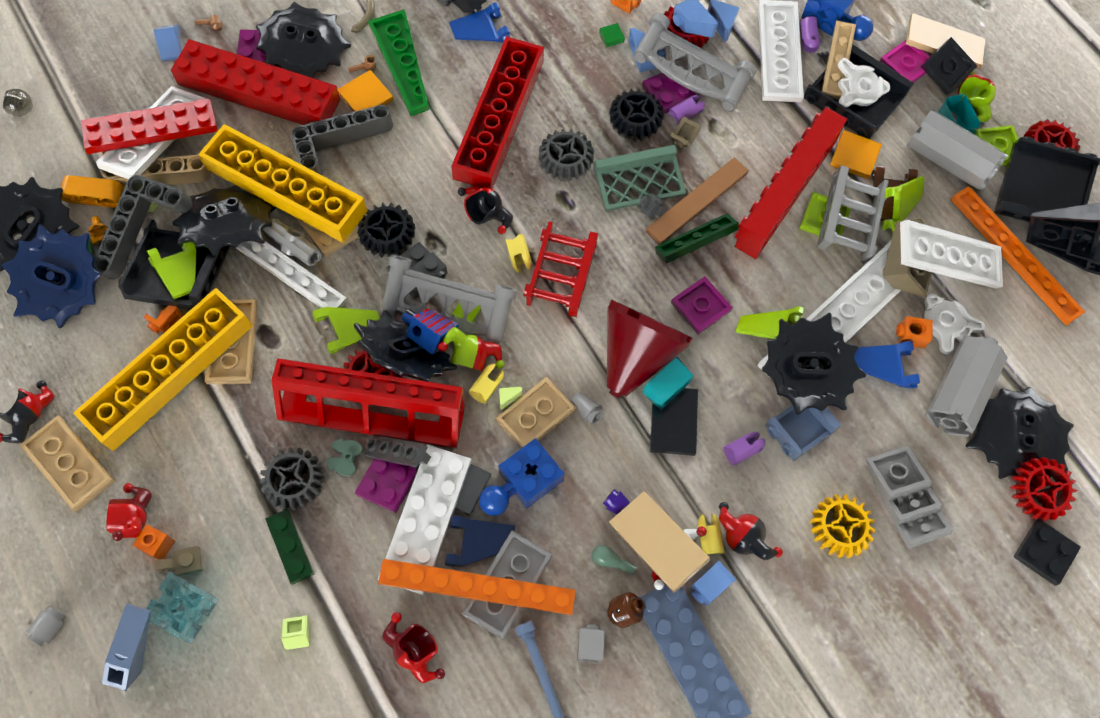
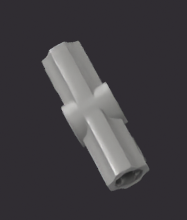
M271 219L272 226L264 228L266 235L281 245L280 250L284 254L296 256L308 266H315L321 260L322 253H320V249L304 239L305 234L302 231L289 228L278 219Z

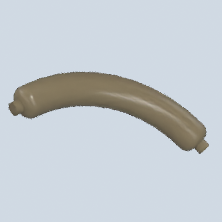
M366 0V13L357 24L352 26L351 32L358 33L368 25V21L372 19L375 10L374 0Z

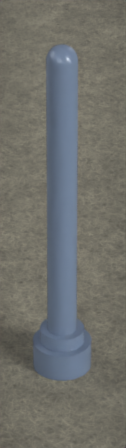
M529 621L515 627L517 636L521 637L522 641L526 643L554 718H564L534 639L536 636L534 622Z

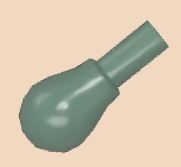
M598 545L592 552V560L598 566L619 568L632 575L636 571L637 566L622 560L619 555L606 545Z

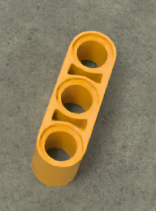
M66 175L60 187L63 189L61 200L74 204L116 208L125 187L122 183L115 180Z

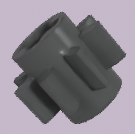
M652 193L649 197L643 195L638 203L642 206L640 212L651 219H654L655 216L661 217L666 209L662 207L664 201Z

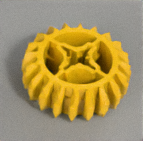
M835 494L832 499L826 497L824 503L819 502L817 504L818 509L813 510L812 514L815 518H812L810 523L815 525V527L811 529V532L818 534L814 538L815 542L822 541L823 544L820 546V549L829 548L828 555H832L836 551L838 558L843 557L844 554L847 558H851L853 553L858 556L862 553V550L868 549V543L873 541L874 538L870 534L875 533L876 529L870 525L875 523V520L868 519V515L871 514L870 510L865 512L862 509L865 503L856 504L857 497H853L849 501L847 494H844L842 498ZM830 510H834L833 521L826 524L827 513ZM859 528L858 538L856 542L852 543V530ZM831 534L836 535L837 538H838V540H836L835 538H833V537L831 536Z

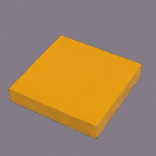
M371 70L338 89L340 97L353 112L378 105H387L394 100L393 95Z
M843 130L830 166L839 168L842 165L849 168V173L869 179L882 144Z

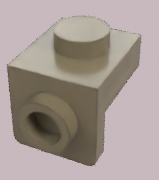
M683 116L675 132L670 135L673 140L672 143L681 149L684 146L690 148L701 129V125Z

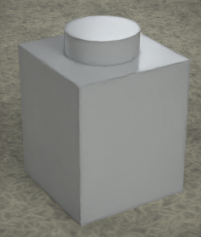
M591 624L585 625V628H580L577 661L603 662L605 630H599L598 625Z

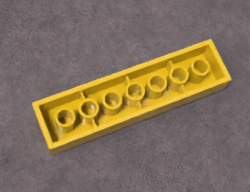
M225 124L198 154L203 165L210 172L342 243L353 232L362 220L363 215L368 212L362 196Z
M215 288L73 413L102 444L114 452L253 325L245 314Z

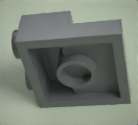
M420 242L401 255V257L412 260L410 270L445 279L448 274L447 266L433 252L430 253ZM387 266V267H386L388 273H389V271H390V267H391V266ZM417 287L409 293L414 299L420 296Z

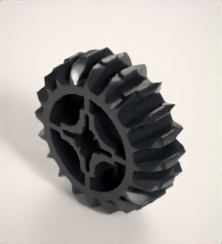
M631 88L629 93L623 91L622 95L617 94L616 99L611 103L609 111L613 130L618 129V135L624 133L625 139L631 136L633 141L636 137H639L642 141L644 136L650 138L652 133L656 134L664 118L663 105H660V99H655V94L648 95V90L644 93L641 92L640 88L637 92H634Z
M383 202L381 207L374 205V210L372 211L367 209V215H363L361 222L358 224L359 229L357 231L360 243L364 245L365 250H371L373 256L379 252V256L382 258L384 254H388V257H390L392 253H396L399 256L401 249L406 251L407 245H412V238H415V224L413 223V217L408 214L406 209L402 210L400 205L394 208L392 202L389 206H385Z

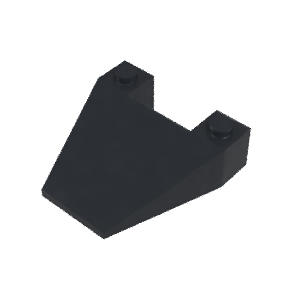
M1100 203L1032 213L1026 242L1089 273L1100 275Z

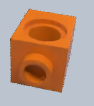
M906 316L901 323H898L896 328V336H899L898 344L912 341L913 347L925 348L932 341L933 320Z
M146 524L132 546L160 560L165 559L175 540Z

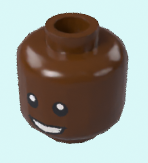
M626 592L611 599L607 610L608 617L613 624L620 628H626L639 623L643 619L645 605L643 600L636 594Z

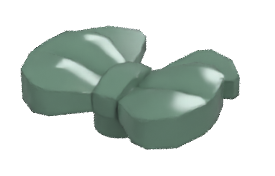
M343 438L335 440L332 448L342 453L341 458L332 457L326 459L327 466L331 472L335 470L336 473L342 476H352L356 473V467L353 462L356 456L362 454L363 448L361 444L354 440L344 441Z

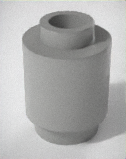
M48 606L45 611L39 613L26 631L31 634L28 639L40 646L44 642L49 644L63 625L62 620L65 618V615Z

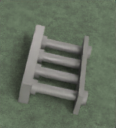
M841 165L833 174L816 248L825 250L830 244L837 243L862 251L860 262L865 263L877 251L875 243L884 201L887 199L885 198V189L888 187L889 180L885 179L877 187H873L850 179L847 176L849 168ZM848 187L873 195V205L846 198V195L843 194L844 189ZM843 205L870 214L869 223L865 224L841 216V213H839L840 207ZM840 224L865 232V242L862 243L837 235V232H835L836 226Z

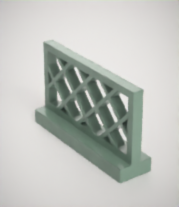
M675 145L595 160L593 170L595 176H597L605 211L640 205L638 203L643 195L650 196L646 192L650 184L660 189L659 194L656 196L662 200L684 196L686 191L676 158L677 150ZM672 162L673 172L669 174L662 170L663 164ZM650 167L655 170V173L649 178L641 173L643 168ZM624 171H630L635 174L632 182L621 177ZM657 173L668 178L664 186L653 180ZM611 175L616 179L612 186H609L603 182L602 176ZM638 176L648 182L644 190L634 185ZM618 180L628 186L624 194L614 189ZM670 180L678 184L679 191L672 192L666 188ZM630 188L641 194L638 199L632 200L626 196ZM610 192L621 198L618 203L609 205L607 197Z

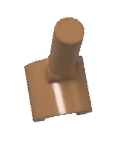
M211 15L210 19L195 20V25H210L211 29L215 31L222 29V21L219 20L217 15Z
M367 55L364 63L348 67L349 72L360 69L374 71L376 68L375 57Z

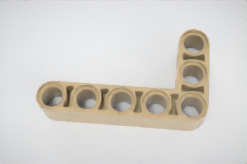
M199 155L157 158L141 176L167 185L205 182L209 180L212 173L203 165ZM101 169V174L105 179L115 180L122 183L124 187L126 186L129 179Z

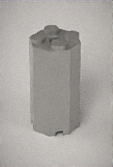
M933 109L922 121L920 127L915 131L907 144L911 149L981 191L1008 156L1005 152Z
M968 335L963 337L925 414L932 426L939 428L941 425L945 427L944 432L947 434L967 437L970 432L973 433L1008 358L1002 347L998 345L996 339Z

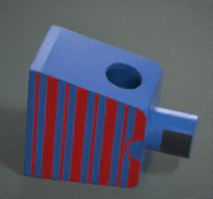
M407 309L402 316V321L409 324L406 335L432 355L439 351L438 344L443 342L446 333L451 328H458L459 326L458 323L430 309H425L418 314Z

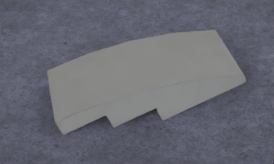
M908 445L866 459L867 466L882 501L908 549L952 533V527L941 512L942 504L930 488L932 481Z

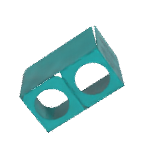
M960 94L948 97L938 111L941 115L973 134L976 133L981 125L966 94L965 96ZM951 112H953L954 114H956V116H957V121H955V119H954V117H953V115H952Z
M677 356L645 385L642 393L661 410L692 381L694 375Z

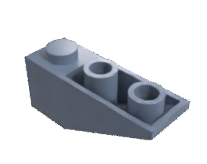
M128 603L125 605L105 661L102 684L126 691L141 674L151 610Z

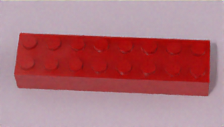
M506 36L451 165L453 180L481 188L493 189L544 63L543 46Z
M191 39L187 41L171 68V72L180 86L301 125L332 118L340 102L336 85Z
M825 107L821 114L817 113L811 123L812 126L810 128L807 127L801 137L802 140L796 142L791 151V156L785 158L781 165V170L776 171L773 175L770 186L764 188L760 195V200L755 201L752 205L749 216H745L739 224V230L734 237L737 239L735 248L757 259L837 142L847 118Z

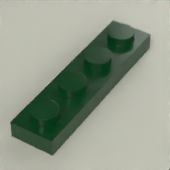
M726 213L655 246L656 254L667 264L739 230V222Z

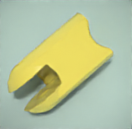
M518 234L514 239H506L505 243L513 269L518 273H522L520 264H525L529 270L532 266V261L524 235Z
M496 364L488 365L469 390V394L480 403H487L504 378L503 370L498 373L493 381L488 377Z
M712 513V525L706 526L705 517L702 514L698 519V527H705L707 533L705 536L700 537L701 549L707 555L715 553L724 554L719 518Z

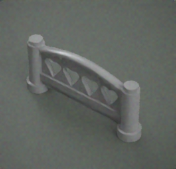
M654 13L649 20V27L634 53L635 60L639 63H644L648 60L663 74L681 86L701 95L721 100L722 107L727 111H732L736 108L749 80L753 79L757 71L755 65L749 61H740L737 67L730 65L668 31L669 19L664 14ZM670 47L672 60L668 61L664 57L658 56L657 51ZM686 56L689 70L676 66L674 61ZM704 66L706 80L693 75L692 70ZM721 75L724 89L721 90L716 85H711L709 80Z
M390 255L388 265L391 267L382 302V312L386 310L390 315H395L396 311L404 314L407 309H410L418 314L427 309L426 303L438 293L443 307V311L438 314L458 323V329L465 335H485L487 337L486 341L497 344L502 341L512 299L516 298L517 289L497 284L494 293L410 270L412 260ZM416 287L422 301L420 307H416L414 304L409 305L405 302V297ZM458 298L464 313L462 319H458L455 315L449 316L446 312L447 308ZM479 304L485 318L483 325L478 324L476 321L470 322L467 318L468 314Z

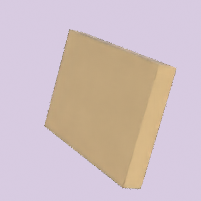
M546 376L495 419L516 444L523 448L535 438L538 441L543 439L576 411V407Z

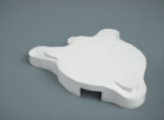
M842 58L838 62V68L845 75V78L838 81V86L842 91L839 103L847 108L852 104L869 106L876 102L879 97L889 92L890 84L881 76L877 77L873 72L874 68L865 65H854L847 58Z
M930 294L924 300V319L933 320L932 335L937 338L941 353L949 354L953 351L954 339L961 342L964 336H970L971 333H981L985 329L984 322L971 317L959 302L955 300L950 302L944 300L945 298Z

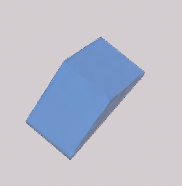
M710 0L707 11L717 21L716 30L722 40L726 42L735 24L739 7L718 0Z
M179 25L154 29L161 60L177 59L181 53Z

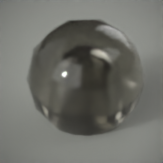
M22 89L6 91L3 109L7 114L13 117H23L31 112L33 101L27 92Z

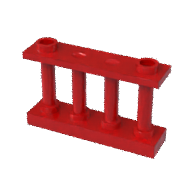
M549 221L547 229H542L540 241L543 242L531 282L526 284L523 296L526 297V305L531 306L533 297L566 304L565 307H569L568 315L577 317L595 253L598 233L590 231L588 239H576L552 233L553 222ZM552 241L581 248V251H584L583 257L574 258L549 252L547 249L549 242ZM544 259L575 266L579 270L578 276L570 277L542 270ZM542 278L571 285V288H574L573 294L566 296L537 289L538 279Z

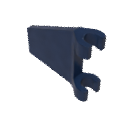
M452 516L450 528L464 529L461 555L447 553L445 566L463 567L497 555L510 532L515 531V525Z

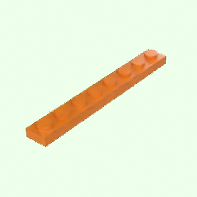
M970 186L952 197L951 201L989 243L1001 246L1002 257L1065 326L1086 312Z
M383 559L378 581L379 585L572 615L576 591L574 589Z

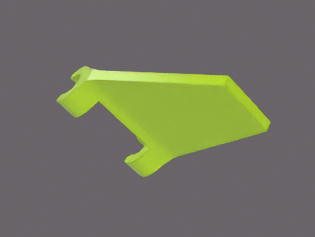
M920 176L900 186L885 189V198L894 196L892 219L883 221L882 230L892 228L893 232L896 222L905 220L923 197L925 177Z
M193 242L184 243L182 252L162 259L156 248L147 250L150 256L148 258L150 264L158 272L173 299L190 294L196 281V248Z
M797 306L787 310L743 315L739 319L736 333L775 339L779 334V320L783 319L787 323L790 320L796 324L803 316L804 308Z
M324 307L312 311L316 323L329 318L338 340L327 343L326 347L329 354L336 353L362 340L354 328L355 323L367 327L368 319L375 321L380 319L376 310Z

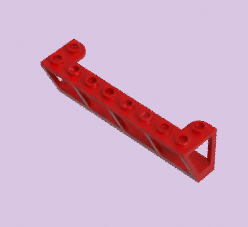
M277 358L272 376L277 420L457 449L465 411L463 387ZM280 390L284 391V394H283V398H282V399H281V391H280ZM314 395L317 403L306 401L307 396ZM323 397L358 402L362 404V410L324 404ZM369 405L407 410L408 417L371 412ZM415 412L440 415L439 422L415 419Z

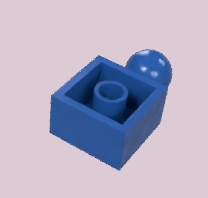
M807 0L801 17L802 19L816 17L818 28L832 37L836 21L856 24L853 39L856 41L866 40L873 32V22L868 16L858 15L852 17L849 15L855 0Z
M535 438L498 465L499 474L506 483L501 487L496 485L486 487L480 494L479 505L484 513L497 516L507 509L509 498L516 494L525 507L529 508L564 481V472ZM530 470L535 471V476L532 474L527 475V472Z

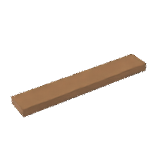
M734 157L647 227L646 233L659 245L664 243L744 178L749 170Z

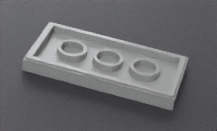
M511 531L485 575L537 583L552 554L516 532ZM470 599L462 615L503 640L522 607Z

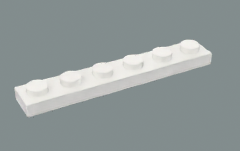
M245 241L236 247L237 250L318 307L342 308L347 303L345 296L266 241L263 244Z

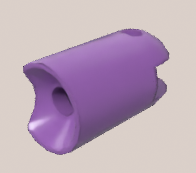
M806 17L800 22L802 46L806 52L812 53L818 50L821 40L818 35L817 18Z
M693 95L669 109V115L676 119L677 125L683 116L691 119L704 110L705 102H699L701 98L699 95Z
M750 432L724 446V453L729 462L735 466L761 452L765 447V439H758L760 436L758 432Z

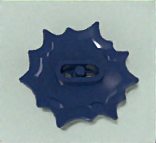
M40 224L38 225L36 238L32 241H19V248L15 258L2 264V267L10 275L11 283L7 293L16 297L18 302L14 317L35 315L41 321L53 319L58 328H63L66 321L73 315H79L85 305H94L96 303L95 284L102 274L95 269V258L89 252V233L75 237L61 229L58 233L52 234Z

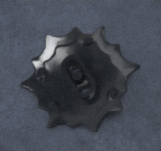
M293 2L287 9L275 10L267 21L256 25V29L260 33V40L256 49L266 54L265 63L311 78L317 72H326L329 65L341 66L339 54L343 50L350 48L351 44L342 37L343 29L336 24V14H323L316 8H305L296 2Z
M30 177L24 185L11 182L7 186H0V272L5 270L2 267L3 263L15 258L19 248V241H32L36 238L38 225L41 224L52 234L58 233L61 229L69 234L80 227L79 224L70 219V208L62 203V188H42L33 177ZM28 218H34L32 223L27 222ZM16 235H22L19 239H14Z
M234 185L225 189L213 188L205 193L190 196L193 202L191 209L182 213L172 222L173 226L180 227L178 245L193 242L197 248L207 247L212 255L216 257L225 246L236 248L245 241L265 243L262 230L265 227L272 226L269 214L277 209V207Z
M386 310L383 311L382 317L379 320L368 319L367 327L361 326L358 323L354 324L355 330L362 339L358 341L359 346L370 355L374 363L387 368L399 376H407L429 382L432 377L442 376L443 371L457 369V365L448 361L451 357L450 354L445 351H438L432 355L406 335L409 324L397 322Z
M829 312L816 321H809L801 317L794 325H790L783 319H780L778 336L773 340L767 341L768 360L762 367V371L774 382L777 395L784 396L791 401L797 415H800L808 408H816L823 411L828 406H835L841 410H847L846 397L854 393V382L867 376L854 360V354L858 350V346L849 345L844 342V335L833 329L832 314Z
M1027 387L1022 391H1011L1002 388L997 397L988 400L976 426V434L966 444V447L984 452L987 462L995 463L998 466L999 479L1008 476H1018L1015 470L1022 468V463L1030 462L1033 458L1040 459L1046 457L1048 460L1055 459L1057 464L1065 465L1064 471H1068L1064 457L1070 450L1068 434L1074 427V424L1064 420L1058 414L1055 404L1039 397L1031 387Z

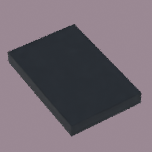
M684 388L661 410L652 403L650 452L696 455L698 389Z

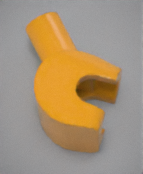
M98 216L91 218L92 225L88 229L93 245L102 242L108 228L107 225L101 223Z

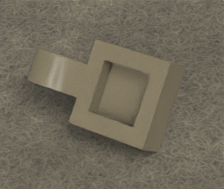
M198 546L173 551L174 558L155 561L156 571H159V573L175 570L177 576L203 571L200 548Z

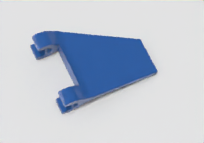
M494 2L482 11L449 22L455 39L504 42L506 36L510 37L507 26L501 27L496 31L491 19L501 17L498 3Z
M912 341L894 345L858 347L854 354V360L858 367L867 375L904 388H917V384H920L919 374L905 376L901 355H911V351L914 350Z

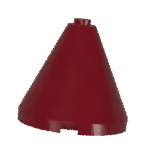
M611 299L607 307V388L610 389L609 393L620 399L622 395L627 397L688 348L693 338Z

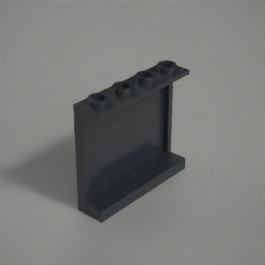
M852 44L849 61L857 66L865 65L874 68L873 72L877 77L881 76L890 84L889 92L879 97L876 102L869 106L852 104L846 108L839 103V100L832 99L821 92L825 76L824 71L812 85L809 84L807 86L804 99L822 111L827 107L847 118L844 126H847L859 136L871 139L905 99L914 83Z
M1020 137L1013 143L994 213L1030 223L1031 215L1035 212L1087 205L1097 167L1100 165V158L1092 153L1082 154L1076 152L1073 148L1056 147L1054 143L1037 142L1032 137Z
M151 219L148 227L144 229L140 243L136 245L132 259L127 263L124 275L119 279L118 287L124 299L192 309L211 292L230 246L223 247L216 257L212 255L207 247L197 248L195 246L196 281L190 294L173 299L158 272L148 260L150 256L147 250L156 248L162 259L182 252V246L184 245H178L177 243L180 232L158 229L155 220Z

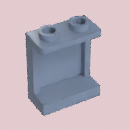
M792 405L776 417L770 418L765 426L769 435L773 439H777L781 444L784 454L795 461L836 432L841 423L827 407L823 411L816 408H808L800 415H797Z

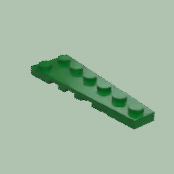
M405 10L369 20V27L410 117L428 111L429 105Z

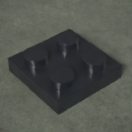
M950 37L920 67L948 95L977 65L956 41Z
M1037 519L1015 553L1014 558L1054 586H1057L1061 583L1081 546L1041 519Z

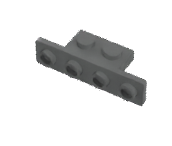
M374 436L368 442L367 449L364 452V455L368 458L411 467H417L419 463L427 465L431 458L426 453L428 447L425 444L382 436Z

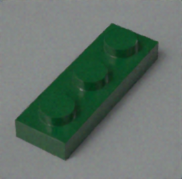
M286 509L265 518L290 584L293 585L315 575L290 511Z

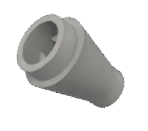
M581 392L572 398V403L577 407L587 423L596 424L603 417L605 412L602 409V405L586 397Z

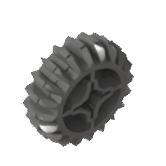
M563 128L560 133L557 130L553 132V135L548 133L547 139H543L542 145L539 147V160L542 169H545L546 174L552 173L553 179L559 176L560 181L567 178L570 182L572 177L578 180L580 175L585 176L586 170H590L594 160V149L591 141H587L586 135L581 136L580 131L573 133L572 128L569 132H565ZM550 154L554 155V158L558 161L554 160Z
M289 447L287 454H285L283 450H279L280 456L271 455L273 462H265L264 465L268 469L261 470V475L264 476V478L259 480V483L263 485L261 492L267 494L265 498L268 502L273 501V506L278 507L281 504L283 510H286L289 504L292 510H296L297 504L305 508L304 501L308 500L310 503H313L314 500L311 496L313 494L319 496L320 492L316 488H321L324 485L320 481L325 477L324 473L320 472L323 467L321 464H317L318 459L316 456L311 457L310 451L303 453V450L298 447L294 453V450ZM294 463V464H293L291 467H289V468H283L284 466H286V465H288V464ZM306 466L310 470L308 483L302 479ZM276 475H279L282 479L278 492L275 489ZM294 475H295V477L297 478L298 481L294 480V481L292 482L291 479H290V482H289V480L287 479V477L290 478L291 476H293V478H294ZM296 489L301 490L296 494L290 495Z

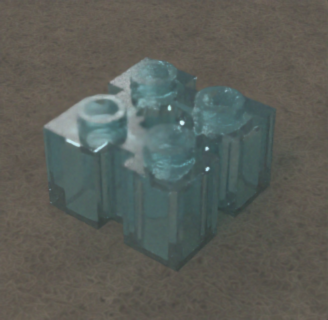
M169 572L158 590L163 592L158 601L151 599L145 609L151 610V623L191 644L202 628L198 621L202 615L207 617L210 615L219 599ZM180 605L183 606L181 611L178 610Z

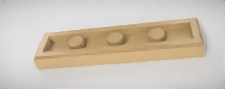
M836 21L821 91L832 99L839 100L842 96L838 81L845 78V75L838 68V62L842 58L850 59L856 24Z

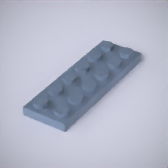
M665 584L663 589H655L640 597L645 605L643 618L696 718H744L751 714L749 707L683 587H680L673 593Z

